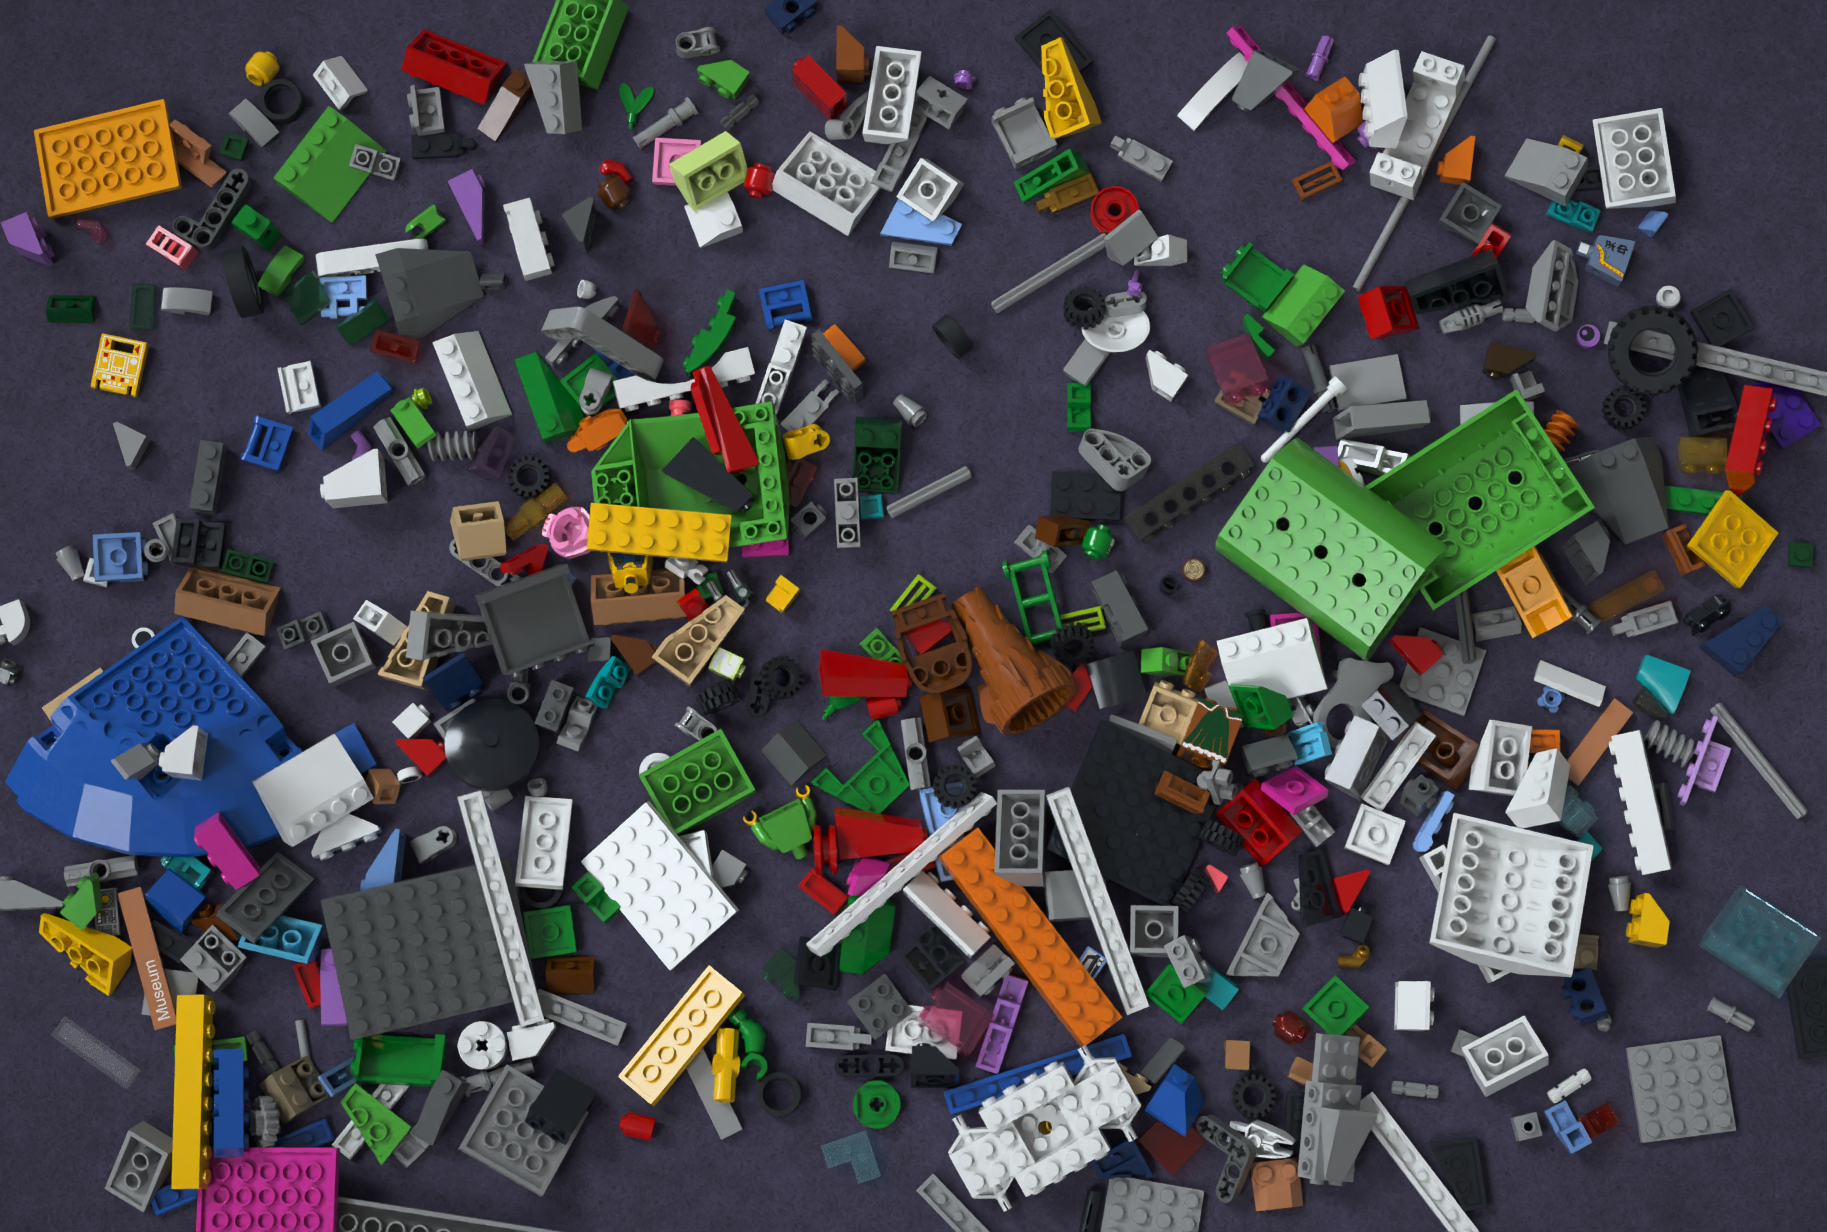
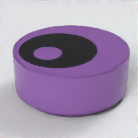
M1584 325L1576 333L1577 343L1586 349L1594 347L1600 340V332L1593 325Z

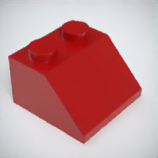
M1379 286L1358 296L1360 309L1364 315L1367 332L1371 340L1385 339L1419 329L1406 286Z

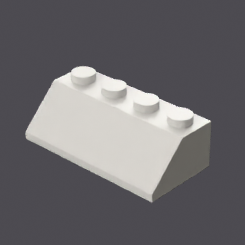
M876 46L863 127L865 142L892 144L908 140L921 51Z
M1393 50L1367 63L1364 72L1359 75V87H1362L1361 103H1364L1363 120H1366L1365 137H1368L1369 147L1396 149L1408 117L1399 50Z
M479 331L453 334L433 342L469 432L512 415Z
M193 725L165 747V752L160 753L159 767H162V771L174 778L202 781L208 733L199 726Z
M922 871L903 889V893L971 959L991 938L988 935L990 930L981 921L977 924L971 918L973 913L966 906L962 905L959 907L954 902L956 897L947 888L943 891L937 885L939 880L931 872L926 874Z

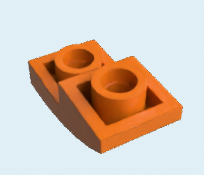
M835 324L823 333L852 371H855L866 362L860 351Z

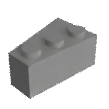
M537 61L524 64L547 133L567 134L581 131L582 121L577 61Z

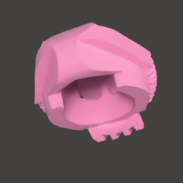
M570 507L562 510L558 515L549 514L545 520L542 535L549 538L552 549L562 557L571 559L591 552L587 550L590 513L583 507Z

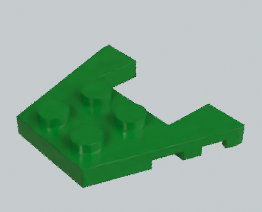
M876 720L862 733L865 739L878 751L875 756L844 785L827 768L811 784L861 811L881 814L910 784L880 722Z

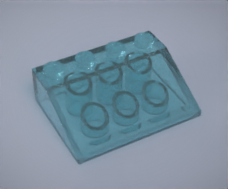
M1739 885L1706 930L1698 946L1776 997L1781 998L1821 937Z

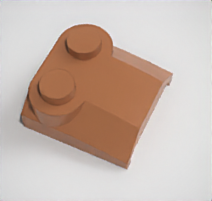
M1298 1158L1252 1163L1250 1172L1256 1211L1303 1206L1300 1177H1297Z

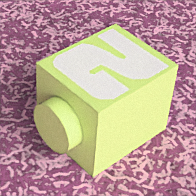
M718 647L708 669L719 676L735 682L736 678H742L746 666L743 665V658Z

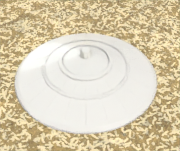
M1144 311L1119 317H1110L1105 314L1101 324H1096L1095 328L1090 326L1088 330H1084V327H1081L1085 339L1094 347L1108 352H1124L1136 348L1145 341L1150 331V321Z

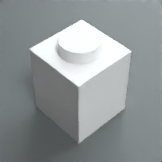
M412 703L393 723L408 739H414L431 723L428 719L430 713L421 704L417 707Z

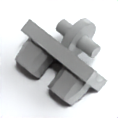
M1213 760L1212 771H1203L1197 777V784L1200 789L1210 791L1214 804L1221 805L1223 799L1234 800L1238 788L1236 784L1231 783L1233 779L1232 771L1222 769L1220 761Z
M1314 805L1295 815L1290 813L1291 817L1315 847L1335 833Z

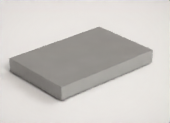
M1398 354L1330 365L1329 367L1331 379L1334 376L1337 377L1348 388L1342 395L1339 394L1335 397L1338 411H1344L1351 406L1385 404L1407 399Z

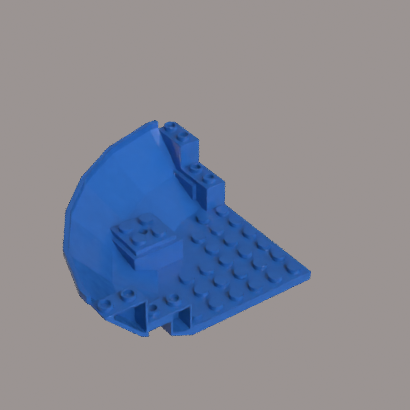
M182 616L69 695L50 716L53 725L34 738L32 736L27 741L5 780V783L17 795L18 799L16 802L25 813L74 841L129 855L195 857L208 855L204 848L200 849L194 841L195 827L218 812L221 813L246 849L280 836L252 781L303 751L300 748L298 749L286 736L283 725L263 700ZM193 725L199 726L208 733L202 781L174 778L163 772L162 767H159V765L141 780H125L111 762L115 757L139 743L153 744L159 753L165 752V747ZM283 753H289L285 757L281 756ZM162 774H166L167 778L164 780H160L159 776Z

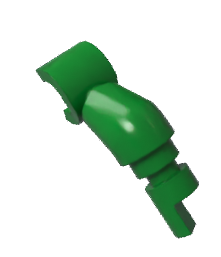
M735 1007L727 1018L735 1027H740L739 1031L743 1034L742 1038L745 1042V1052L748 1054L742 1061L740 1070H746V1067L751 1063L757 1064L761 1071L757 1073L756 1079L757 1082H760L765 1077L767 1062L761 1056L764 1053L766 1033L759 1022L755 1023L752 1019H748V1014L743 1009L739 1011Z

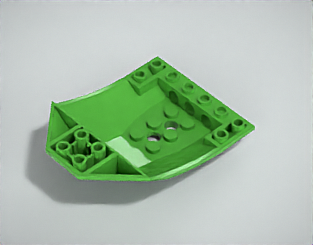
M773 402L732 408L759 460V465L734 474L737 478L740 475H745L747 478L745 486L757 496L753 500L755 504L747 512H736L665 475L661 471L693 437L698 439L711 452L699 413L630 419L591 471L594 503L731 515L729 548L788 539L789 488L785 452ZM713 454L725 465L723 455Z

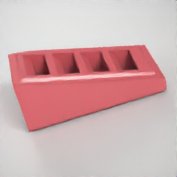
M159 225L146 243V245L184 270L188 269L199 253L193 246ZM163 235H166L165 239L158 247L156 244ZM171 239H172L173 242L171 243V245L169 246V248L165 251L164 249L166 248V246L168 245V243H169V242L171 241ZM178 245H181L179 250L173 256L172 254L175 251V249L178 247Z

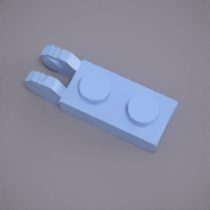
M1448 791L1440 792L1437 803L1430 810L1414 839L1415 841L1412 844L1414 850L1426 852L1430 849L1429 847L1433 844V833L1437 834L1443 824L1440 820L1444 813L1448 814L1453 807L1454 802L1452 799L1454 794Z

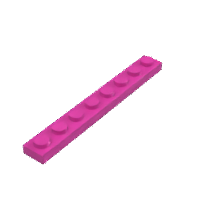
M1242 25L1234 26L1227 32L1230 42L1244 53V58L1247 62H1249L1253 51L1261 49ZM1290 82L1275 94L1276 97L1288 105V111L1293 116L1299 118L1303 123L1302 127L1304 130L1315 137L1317 145L1332 157L1331 161L1337 168L1345 170L1357 162L1339 140L1332 143L1304 110L1308 103Z

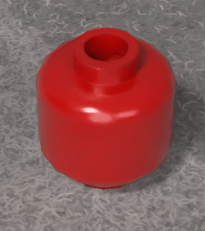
M755 163L754 166L749 167L743 184L744 188L750 192L749 196L762 199L763 195H770L773 189L772 183L775 173L772 172L771 167Z

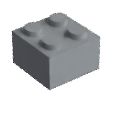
M354 622L311 641L326 678L333 687L376 668L359 627Z
M1131 905V957H1168L1164 946L1178 938V906Z

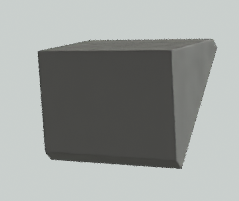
M591 197L561 214L566 228L583 253L588 252L597 214L594 198Z
M797 720L779 731L761 750L791 786L827 756Z

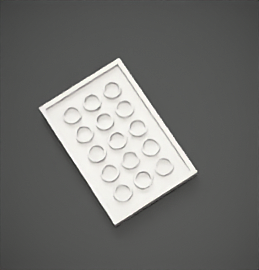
M650 801L642 805L581 861L586 869L605 888L604 891L608 896L618 902L622 913L669 970L675 968L739 911Z

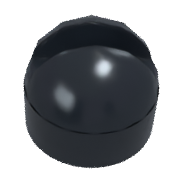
M1171 575L1164 576L1159 583L1160 592L1167 596L1174 594L1179 585L1178 580ZM1163 584L1173 590H1169L1168 588L1164 587Z

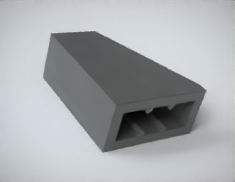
M1263 49L1255 50L1250 57L1232 101L1238 104V108L1247 112L1259 109L1298 75L1300 69Z

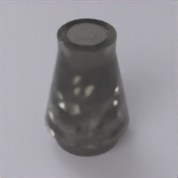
M1642 689L1632 701L1635 709L1660 722L1668 714V711L1651 691Z

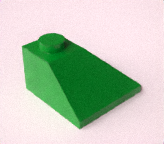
M1230 684L1228 686L1237 710L1240 714L1244 715L1242 719L1244 727L1275 730L1294 717L1290 702L1283 694L1262 686Z

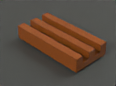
M1332 161L1291 180L1301 201L1343 181ZM1331 168L1332 172L1300 186L1299 182ZM1333 176L1336 178L1306 193L1303 192V190Z

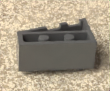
M1116 570L1092 581L1090 586L1119 647L1121 648L1145 637L1148 631L1147 623L1137 609L1138 605L1133 595L1130 596L1126 589L1128 584L1123 574L1119 575Z

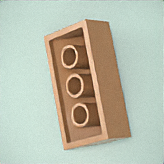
M190 567L176 590L174 614L265 636L272 623L281 587L208 569Z
M668 569L652 570L649 584L647 586H638V590L635 593H627L624 588H616L612 574L591 575V607L594 625L686 617L677 603V600L686 595L685 578H680Z

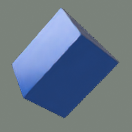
M168 869L146 893L145 900L147 907L183 934L207 896L172 869Z

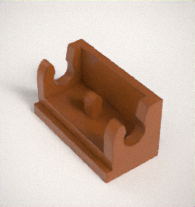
M1686 523L1662 534L1681 577L1706 565L1698 555L1687 547L1691 537Z
M1164 771L1154 795L1193 814H1201L1204 811L1210 792L1202 790L1168 771Z

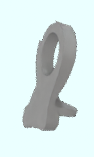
M1344 658L1339 662L1338 670L1332 671L1331 676L1337 682L1319 703L1313 716V723L1324 721L1325 725L1322 726L1324 732L1327 731L1330 747H1337L1338 743L1342 742L1343 739L1337 740L1328 732L1326 718L1329 711L1334 706L1342 703L1350 708L1353 716L1371 722V716L1361 705L1380 685L1392 679L1394 669L1390 663H1373L1353 658Z

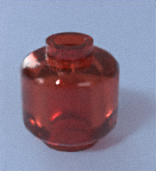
M1286 1011L1283 1015L1279 1013L1272 1024L1275 1027V1037L1290 1046H1294L1297 1043L1301 1044L1309 1032L1307 1020L1293 1011Z

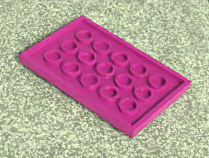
M211 1147L212 1154L209 1159L208 1168L211 1172V1181L208 1184V1189H198L196 1232H337L340 1148H244V1157L214 1158V1147Z

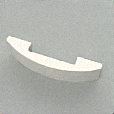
M1239 52L1230 59L1177 115L1193 131L1202 124L1220 102L1239 84L1248 64L1244 56Z

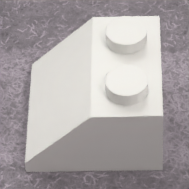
M920 158L897 197L935 222L953 203L964 183L930 160Z

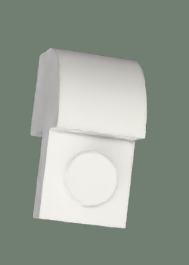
M18 599L0 606V618L3 624L0 626V645L6 642V638L9 643L16 645L26 637L30 628V618L25 603Z

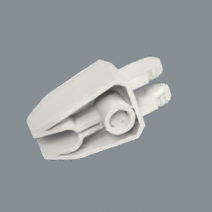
M1259 1119L1250 1124L1230 1121V1126L1233 1129L1245 1132V1137L1254 1143L1256 1147L1255 1157L1276 1159L1290 1157L1293 1154V1151L1280 1147L1278 1142L1290 1145L1295 1143L1296 1140L1286 1131Z

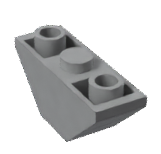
M857 478L834 479L837 548L860 547Z

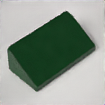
M49 295L45 311L49 323H94L96 297Z

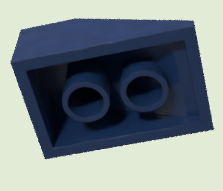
M464 653L459 654L422 677L445 710L450 708L451 711L460 707L463 704L462 700L469 696L474 698L483 692L482 688L486 686Z

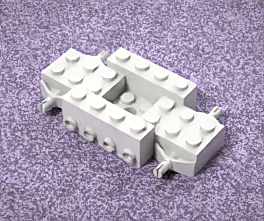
M1084 1045L1082 1048L1077 1049L1084 1060V1066L1074 1080L1064 1062L1058 1064L1055 1061L1044 1067V1073L1037 1076L1035 1072L1024 1078V1084L1018 1087L1013 1084L1002 1091L1004 1095L995 1099L992 1096L983 1101V1107L980 1108L979 1114L987 1127H967L961 1114L957 1118H953L952 1120L959 1130V1135L948 1153L972 1198H995L998 1200L1003 1212H1005L1007 1208L1008 1210L1012 1208L1006 1197V1190L1014 1177L1026 1197L1031 1194L1036 1195L1046 1189L1045 1186L1050 1183H1058L1066 1178L1068 1173L1072 1171L1077 1172L1086 1167L1088 1162L1094 1159L1099 1160L1108 1154L1110 1144L1101 1129H1121L1129 1142L1138 1138L1131 1126V1121L1140 1109L1141 1102L1116 1057H1092L1087 1045ZM1041 1121L1050 1122L1052 1130L1049 1133L1043 1134L1038 1130V1125Z

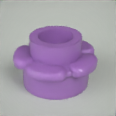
M961 70L954 75V85L957 88L971 89L976 81L975 77H972V73L966 70Z

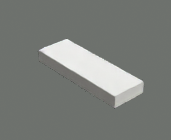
M1542 660L1538 663L1534 676V681L1595 706L1599 707L1603 700L1606 686Z

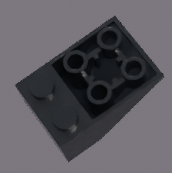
M1709 368L1692 370L1689 379L1687 378L1683 385L1678 388L1690 439L1696 440L1734 432L1738 407L1724 373Z

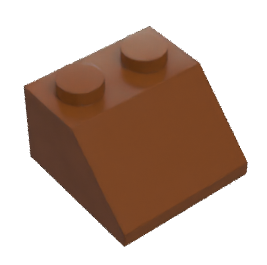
M837 25V83H864V76H869V55H864V47L842 25Z

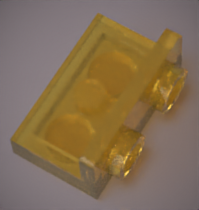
M1680 437L1678 439L1679 462L1676 465V470H1683V473L1687 474L1696 473L1697 470H1705L1707 474H1718L1726 467L1727 438Z

